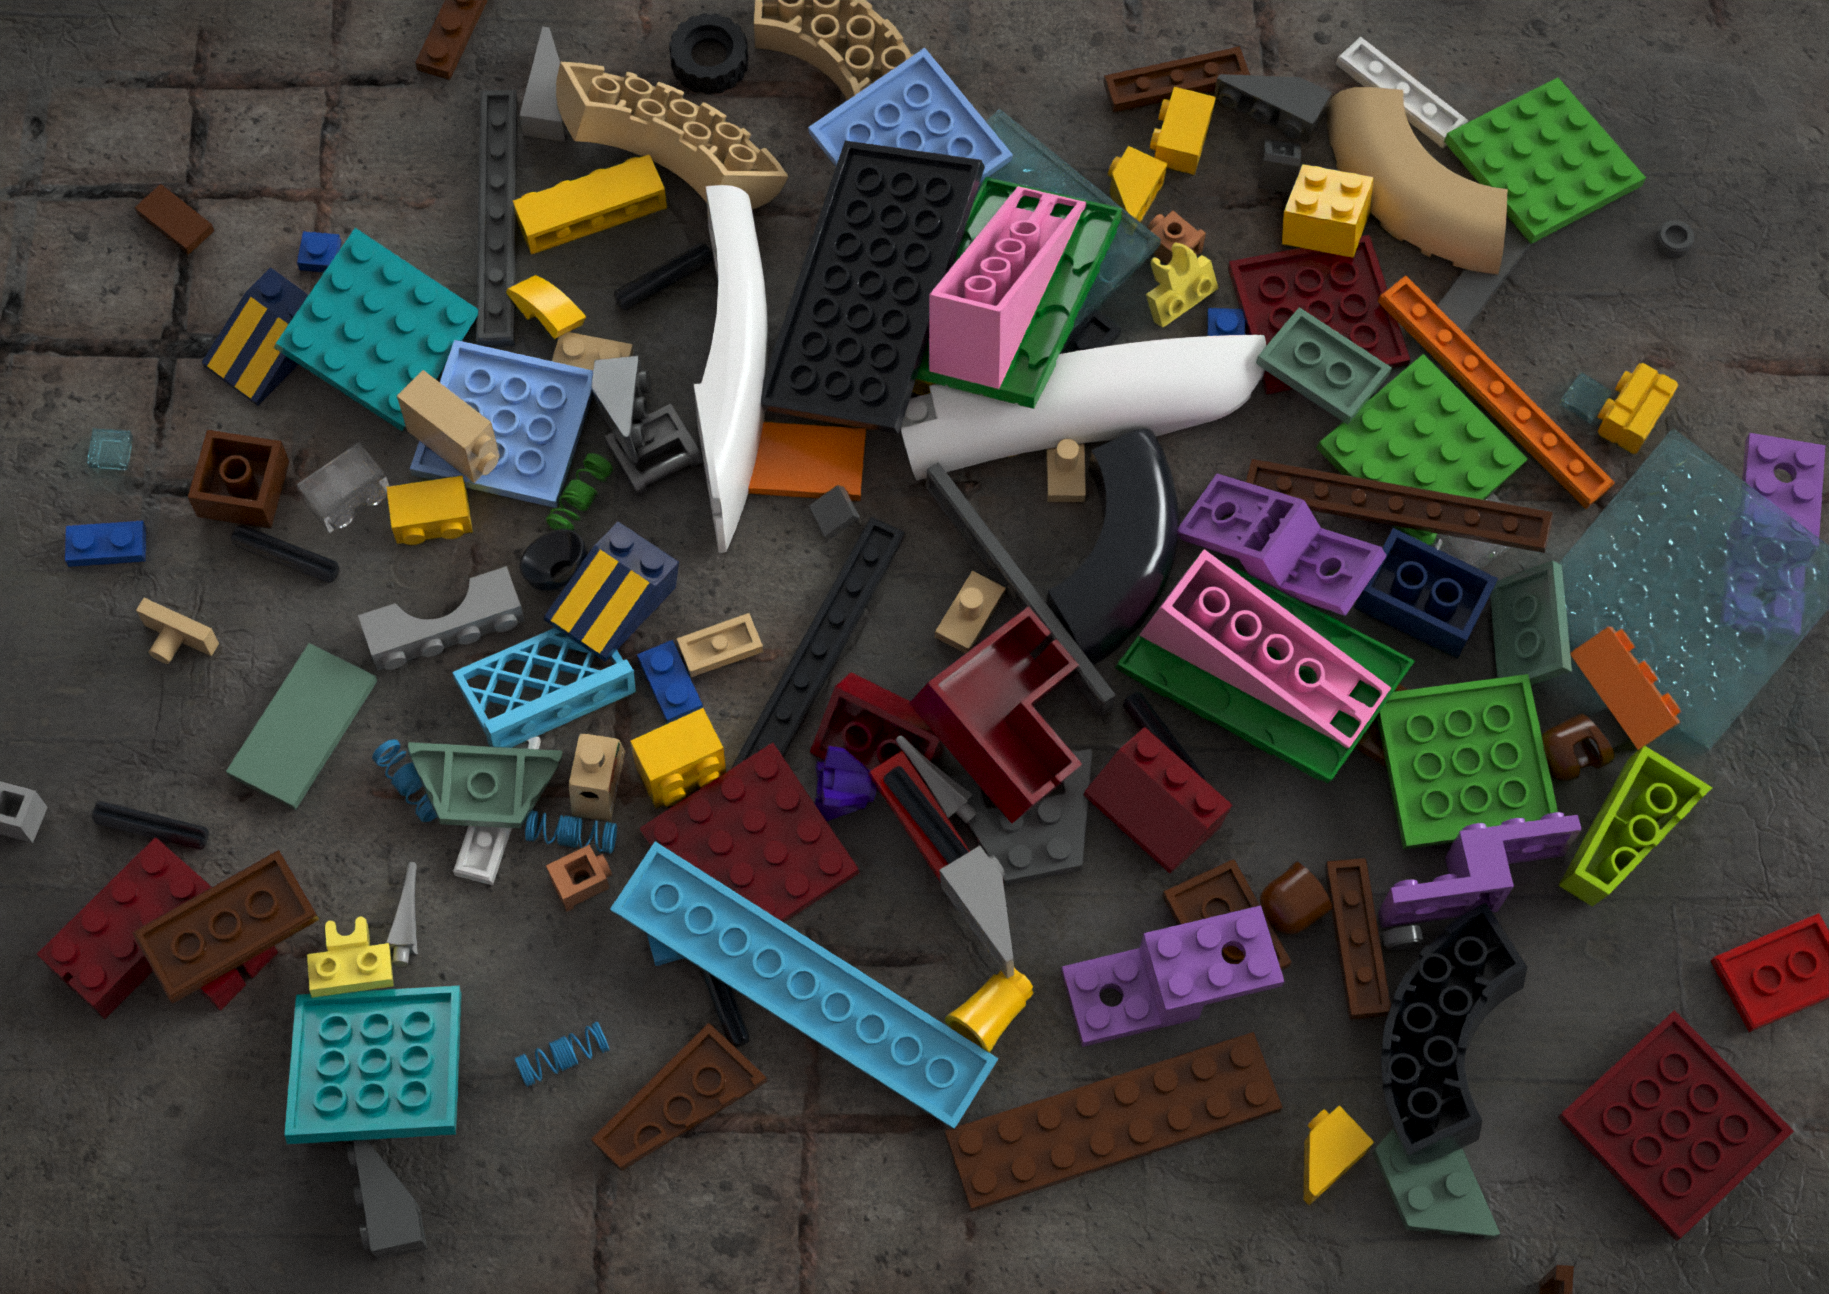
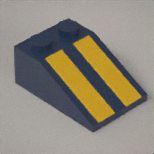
M270 267L245 292L202 361L203 366L255 405L259 406L299 365L276 350L274 345L304 303L308 294Z
M618 521L590 550L545 614L544 621L606 662L676 588L679 561Z

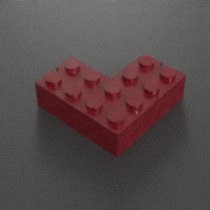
M1029 606L930 680L909 702L911 707L1011 824L1057 788L1082 765L1033 707V705L1059 686L1079 664L1057 639L1051 642L1036 659L1030 655L1051 632Z
M155 837L36 955L48 969L70 989L75 991L103 1019H106L153 972L132 932L212 888V886ZM273 946L241 964V966L253 979L278 951ZM233 969L197 991L221 1011L247 984L239 972Z

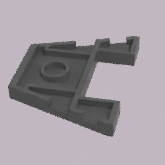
M1091 749L1072 752L1082 765L1061 783L1064 794L1043 798L1013 824L998 807L985 808L980 786L969 773L950 777L973 794L968 799V804L977 814L966 824L987 856L994 855L1002 865L1005 872L1003 877L1004 886L1082 870L1088 799L1083 794L1090 785Z

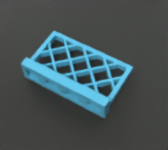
M556 628L452 672L456 684L486 734L490 747L512 748L636 692L634 670L627 659H622L617 650L609 658L614 665L603 670L590 668L595 655ZM548 644L562 647L557 659L540 656L538 653L542 647ZM569 649L588 653L583 666L564 662ZM514 659L526 662L521 675L503 671L505 664ZM534 664L552 668L548 681L529 677ZM559 671L579 675L576 682L567 686L555 684ZM477 675L491 677L486 691L470 687L466 680ZM498 680L517 684L512 697L493 693ZM524 686L543 690L541 697L529 702L519 699ZM489 702L508 706L505 713L490 720L485 714Z

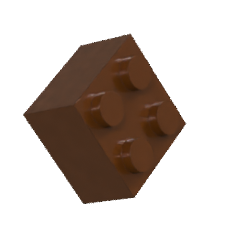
M207 430L188 494V499L196 516L271 529L290 462L282 441Z

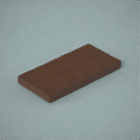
M277 850L135 930L132 934L167 997L173 1004L317 922L319 918L282 854Z

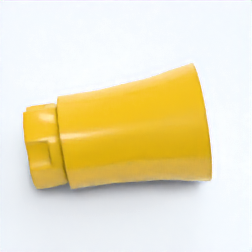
M1015 968L1014 975L1008 979L1000 970L998 974L992 975L965 1003L945 1017V1022L949 1028L990 1053L1001 1034L1026 1006V1001L1033 995V985L1024 974L1018 972Z

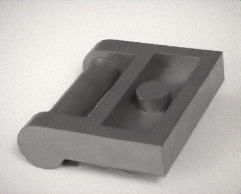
M672 404L648 414V419L643 420L645 446L640 447L638 463H632L613 432L604 436L609 450L626 476L635 495L647 491L646 486L688 465L695 467L703 463L700 450ZM679 444L682 447L683 452L640 473L636 468L637 465Z

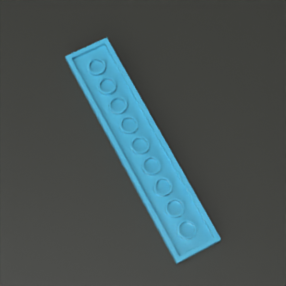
M657 842L653 843L610 908L619 917L950 1128L955 1129L998 1061V1058Z

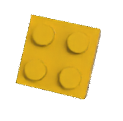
M1303 164L1284 210L1282 244L1353 258L1370 214L1374 177Z
M704 708L630 741L636 770L655 809L663 805L670 807L678 804L686 798L687 794L706 786L726 773L724 748Z

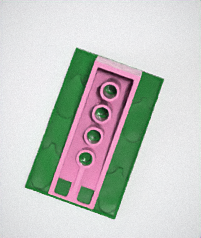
M985 177L973 202L954 264L929 294V341L916 379L942 386L948 385L950 388L977 395L983 394L985 397L1012 404L1018 403L1020 406L1034 409L1056 367V360L1074 327V320L1100 271V265L1117 233V227L1122 217V208Z
M1204 549L1198 554L1115 666V669L1164 698L1167 696L1202 718L1217 723L1269 755L1274 754L1314 779L1322 780L1328 784L1337 774L1415 660L1225 563Z

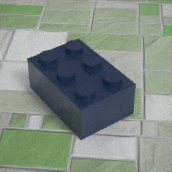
M1393 528L1382 548L1386 558L1357 598L1354 608L1458 659L1498 578Z

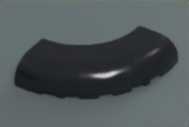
M1147 428L1124 434L1091 451L1088 471L1096 484L1104 516L1103 528L1095 547L1084 563L1071 576L1048 590L1046 604L1093 665L1104 660L1121 647L1122 642L1136 629L1141 627L1146 616L1158 602L1165 589L1175 558L1179 527L1176 490L1164 451L1154 432Z
M1486 902L1468 911L1446 926L1444 932L1429 946L1426 945L1419 953V958L1409 969L1408 973H1405L1398 985L1383 1032L1381 1055L1382 1086L1387 1111L1394 1131L1411 1164L1419 1165L1432 1162L1479 1140L1482 1118L1474 1105L1469 1091L1465 1071L1466 1052L1472 1037L1485 1017L1499 1003L1524 988L1527 966Z

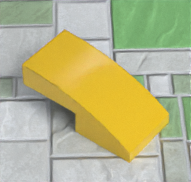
M537 275L508 288L506 294L528 320L536 316L554 339L582 326L586 319L583 312L561 290Z

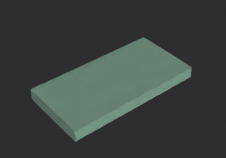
M309 643L226 770L228 777L296 810L377 683L376 676Z

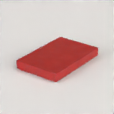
M1819 913L1714 956L1711 960L1748 1032H1752L1829 999V930Z

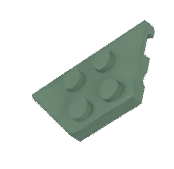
M408 742L409 756L437 819L442 825L521 829L530 811L534 808L562 762V751Z
M1393 1128L1372 1152L1406 1230L1423 1232L1435 1230L1449 1235H1459L1460 1233L1484 1236V1239H1494L1500 1235L1462 1148L1429 1163L1411 1164Z

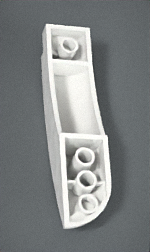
M715 185L706 187L708 228L718 280L717 315L711 350L702 383L694 384L697 426L718 552L724 553L727 552L743 511L758 453L766 412L762 409L760 403L763 380L769 366V342L765 282L749 195L737 187Z
M1225 335L1162 339L1059 354L1056 360V367L1034 409L1020 406L1018 403L1012 404L985 397L983 394L977 395L950 388L948 385L929 386L931 393L909 400L901 425L904 444L915 479L917 481L926 478L927 469L938 462L946 472L990 460L1055 448L1063 439H1072L1077 444L1108 441L1132 431L1146 428L1152 430L1155 436H1160L1225 417L1240 408L1251 398V392L1259 380L1263 378L1265 370L1256 363V360L1266 347L1265 336Z

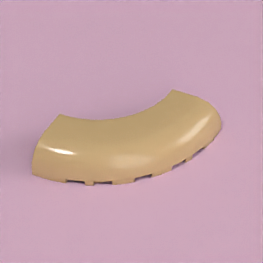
M755 0V48L779 51L807 61L825 73L839 87L847 100L914 55H911L903 42L902 35L888 19L884 20L872 10V5L866 0Z
M560 62L556 80L557 105L561 118L574 141L613 146L641 156L650 154L652 161L669 169L686 181L699 193L706 203L707 186L727 185L745 191L749 195L752 209H755L770 202L780 193L785 185L788 175L767 148L758 149L749 140L751 133L744 128L740 129L734 124L725 122L727 116L705 102L699 107L683 99V91L658 82L657 86L654 87L646 80L637 77V74L626 72L625 77L604 73V66Z
M1353 87L1342 90L1334 95L1329 102L1327 110V130L1330 146H1332L1337 160L1336 167L1338 171L1374 177L1370 212L1381 221L1380 226L1401 242L1405 239L1409 243L1421 248L1420 253L1428 257L1434 254L1452 261L1453 266L1498 275L1505 240L1508 189L1495 188L1468 180L1447 169L1434 159L1418 141L1409 125L1405 113L1403 90Z

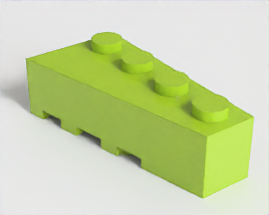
M1644 745L1627 759L1558 886L1593 907L1607 897L1713 787Z

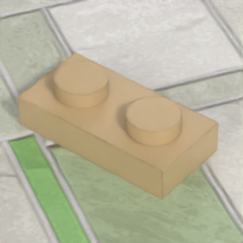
M568 332L558 338L552 361L593 370L595 360L633 356V344Z
M750 613L677 638V645L690 678L763 652V645Z

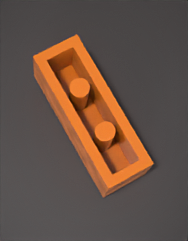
M1608 626L1570 652V655L1639 750L1644 745H1648L1681 723L1676 716L1681 710L1668 692L1662 696L1653 683L1658 678L1647 662L1644 660L1639 664L1630 651L1635 646L1624 630L1621 628L1616 632L1613 627Z

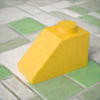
M1130 146L1127 147L1121 158L1118 156L1114 158L1109 168L1108 176L1111 177L1110 195L1114 206L1122 208V227L1125 234L1132 237L1164 184L1167 163Z
M1340 1105L1330 1114L1325 1109L1322 1110L1307 1125L1311 1131L1304 1141L1303 1200L1308 1205L1312 1204L1358 1162L1374 1144V1141Z

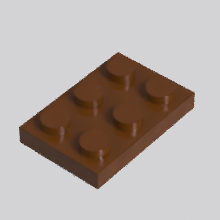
M1234 859L1164 891L1162 895L1177 925L1260 906ZM1264 915L1282 971L1290 967L1291 960L1270 922ZM1227 946L1221 951L1223 959L1229 964H1239L1244 960V955L1238 947Z

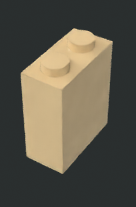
M422 370L397 395L407 431L473 483L482 475H488L496 467L500 455L492 423L427 372Z

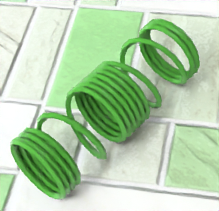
M589 453L583 461L586 469L576 471L578 480H571L565 488L563 496L559 498L561 508L552 509L546 517V521L552 529H569L574 531L573 525L567 519L553 514V512L556 510L563 511L574 520L580 521L579 516L564 508L561 499L564 498L570 505L579 510H588L593 499H595L594 495L598 493L594 488L582 482L578 473L580 471H587L598 480L605 482V477H609L613 471L609 461L595 453Z

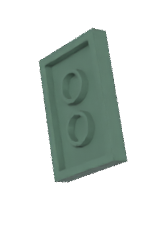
M1300 307L1262 350L1256 360V363L1261 368L1347 425L1388 377L1392 368Z
M1552 560L1497 580L1490 595L1497 678L1528 674L1530 684L1534 685L1572 672L1562 565Z

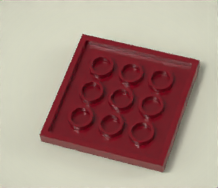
M1370 235L1361 236L1353 258L1297 248L1229 261L1228 271L1239 308L1243 312L1247 334L1264 335L1266 346L1300 307L1390 367L1396 368L1409 365L1410 357L1399 323L1377 302L1380 295L1387 290V286ZM1265 370L1262 383L1266 394L1293 389Z
M773 742L640 827L650 846L654 842L659 843L783 923L860 873L858 867Z
M1675 1010L1557 1117L1676 1242L1794 1132Z

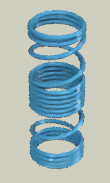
M396 739L384 742L374 751L372 759L378 766H387L386 777L392 779L391 783L400 795L406 796L408 804H418L416 815L422 822H429L435 819L437 816L428 800L427 794L417 802H410L408 800L409 795L415 793L423 786L413 763L402 766L393 777L388 775L389 767L405 757L407 752L402 751L397 754L401 744ZM394 746L390 752L380 757L387 749ZM396 755L388 764H380ZM426 801V802L420 807V809L418 810L420 804H421L422 802Z
M530 811L525 829L526 841L534 842L543 825V835L547 844H551L557 835L559 846L576 848L579 843L580 848H583L580 837L582 818L567 817V815L563 818V815H560L556 831L551 841H548L546 836V813H543L535 835L538 812ZM595 820L585 846L589 845L593 834H595L596 849L599 852L603 851V853L611 854L615 847L617 824L605 823L602 849H599L597 836L598 822Z
M592 1023V1028L590 1026L585 1027L589 1054L572 1033H569V1042L565 1036L549 1042L556 1070L542 1050L536 1048L535 1057L539 1077L531 1067L525 1054L515 1057V1062L526 1087L535 1084L534 1077L538 1081L542 1080L538 1052L556 1074L559 1072L558 1064L562 1071L578 1065L571 1036L589 1059L592 1058V1050L588 1029L595 1037L601 1052L609 1051L608 1043L599 1023Z

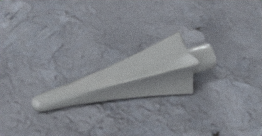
M897 737V744L919 771L947 818L956 813L965 824L977 814L968 804V799L973 794L931 763L905 737Z
M410 862L407 865L401 898L386 941L391 947V954H393L392 965L396 967L408 966L409 954L418 955L415 919L417 866L415 862Z

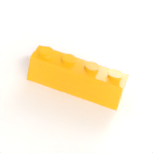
M649 154L640 158L633 157L627 159L622 164L607 169H597L587 176L572 181H562L554 187L540 192L527 193L521 198L513 200L517 223L532 255L666 209L667 202L665 188Z

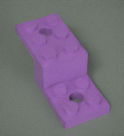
M1749 433L1745 440L1740 508L1728 525L1720 628L1795 641L1800 636L1805 566L1819 547L1826 445ZM1783 469L1787 471L1792 477V482L1784 483L1779 481L1774 475V470ZM1753 591H1766L1770 595L1772 603L1762 604L1754 598Z
M1218 473L1182 521L1177 531L1183 541L1239 559L1249 575L1299 601L1346 616L1386 558V554L1380 546L1321 528L1304 500ZM1234 513L1230 518L1221 520L1224 515ZM1341 567L1334 575L1325 576L1329 570Z
M1556 812L1544 815L1540 820L1525 822L1524 818H1513L1502 822L1499 826L1486 827L1484 823H1476L1464 827L1462 831H1459L1445 857L1449 874L1436 877L1433 882L1418 884V881L1413 879L1404 880L1390 888L1378 912L1381 928L1457 918L1485 902L1492 912H1498L1514 887L1508 864L1565 856L1581 831L1578 815L1564 816V813Z
M1261 906L1143 934L1140 948L1062 966L1061 968L1082 1047L1199 1019L1204 1005L1282 987L1285 982ZM1227 946L1238 947L1244 955V960L1239 964H1229L1223 959L1221 951ZM1107 988L1116 989L1122 996V1002L1114 1007L1106 1006L1100 1000L1099 994Z

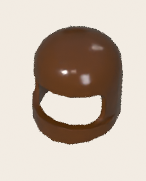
M1582 713L1548 729L1542 734L1550 775L1560 781L1577 779L1580 775V769L1587 766H1593L1596 769L1602 768L1612 763L1615 757L1613 748L1606 737ZM1591 738L1594 740L1599 750L1600 759L1591 753L1583 739Z
M1298 861L1293 863L1285 873L1270 882L1260 894V906L1264 915L1277 931L1286 935L1300 933L1332 909V903L1323 886Z

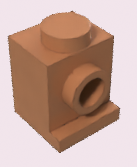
M1171 211L1166 217L1162 214L1157 215L1147 227L1146 248L1166 265L1172 260L1171 248L1174 243H1180L1189 247L1197 256L1202 253L1206 233L1202 229L1197 231L1174 211Z
M590 844L546 865L549 878L566 912L574 909V905L609 889L607 877L612 875L610 867L603 854L595 856ZM583 875L589 877V879L576 884L578 877Z

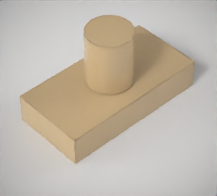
M1063 439L1057 444V447L1046 449L1047 502H1085L1084 443L1077 444L1072 439Z
M972 571L936 629L935 638L964 653L969 652L974 647L1003 599L1006 588Z
M143 598L136 609L144 626L160 633L148 653L162 663L169 664L182 643L209 656L213 655L219 645L212 628L151 600Z

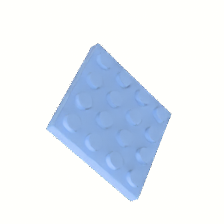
M926 48L914 54L808 127L811 137L835 166L845 141L982 160L985 166L980 182L1011 162L1013 156Z
M454 340L440 383L492 423L500 458L492 472L488 475H482L473 483L419 441L410 466L412 476L435 480L463 475L466 488L557 508L594 393L591 387L593 370Z

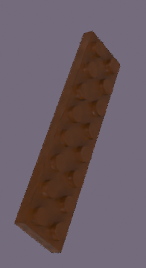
M1254 1032L969 1122L957 1126L955 1129L945 1130L944 1135L970 1212L1281 1112L1283 1107Z

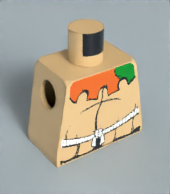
M590 734L579 735L569 780L572 816L611 822L625 757V750L619 739ZM592 792L598 795V798L585 797V794Z

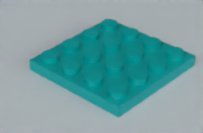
M354 228L277 340L274 348L402 431L406 425L397 395L422 370L434 379H437L446 365L454 340L462 341L477 318L479 309L357 228Z
M460 985L357 991L313 998L311 994H297L284 1133L286 1143L301 1144L456 1135L462 996Z

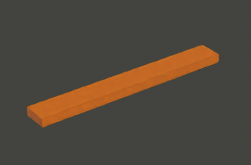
M1406 275L1380 295L1377 302L1585 509L1589 508L1612 488L1615 482Z

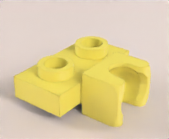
M1180 243L1172 245L1173 256L1168 265H1161L1160 260L1156 257L1151 260L1155 281L1159 282L1160 285L1148 292L1146 297L1154 323L1162 328L1219 289L1211 260L1203 255L1197 258L1193 250Z
M358 917L355 920V930L347 936L338 934L334 921H328L325 924L326 947L328 951L307 954L309 991L312 998L394 986L389 943L370 945L369 928L364 917Z

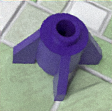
M828 746L825 762L817 761L815 769L818 780L816 787L817 798L814 801V804L826 821L864 809L867 802L874 801L877 789L868 775L870 770L844 748Z

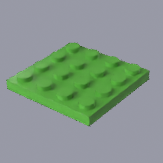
M1559 78L1448 132L1444 140L1446 145L1479 184L1508 189L1506 215L1530 244L1642 187L1646 179L1643 173Z
M1424 354L1368 400L1348 425L1344 422L1341 423L1321 440L1316 447L1342 475L1482 500L1487 498L1528 460ZM1393 526L1395 529L1430 546L1443 536L1442 534Z
M1528 674L1396 691L1392 693L1378 713L1377 721L1403 850L1453 843L1459 831H1462L1464 827L1471 824L1484 823L1486 827L1499 826L1502 822L1513 818H1524L1525 822L1540 820L1544 815L1558 812Z

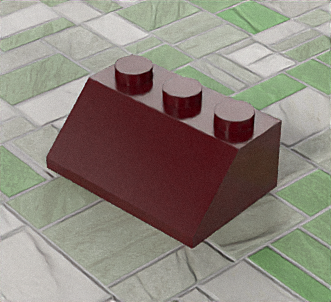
M850 672L835 686L809 753L825 760L828 746L844 748L871 771L903 751L896 742L898 736L905 737L935 766L943 753L945 745L911 707L909 700ZM906 755V757L908 758V760L910 761V763L912 764V766L914 767V769L916 770V772L918 773V775L920 776V778L922 779V781L924 782V784H926L925 780L923 779V777L921 776V774L919 773V771L916 769V767L914 766V764L911 762V760L909 759V757Z
M1146 727L1140 730L1116 752L1083 794L1170 874L1221 828L1232 807L1229 801Z

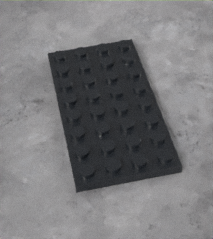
M853 141L844 142L763 380L760 403L763 410L899 434L929 341V294L954 264L985 169L982 160Z

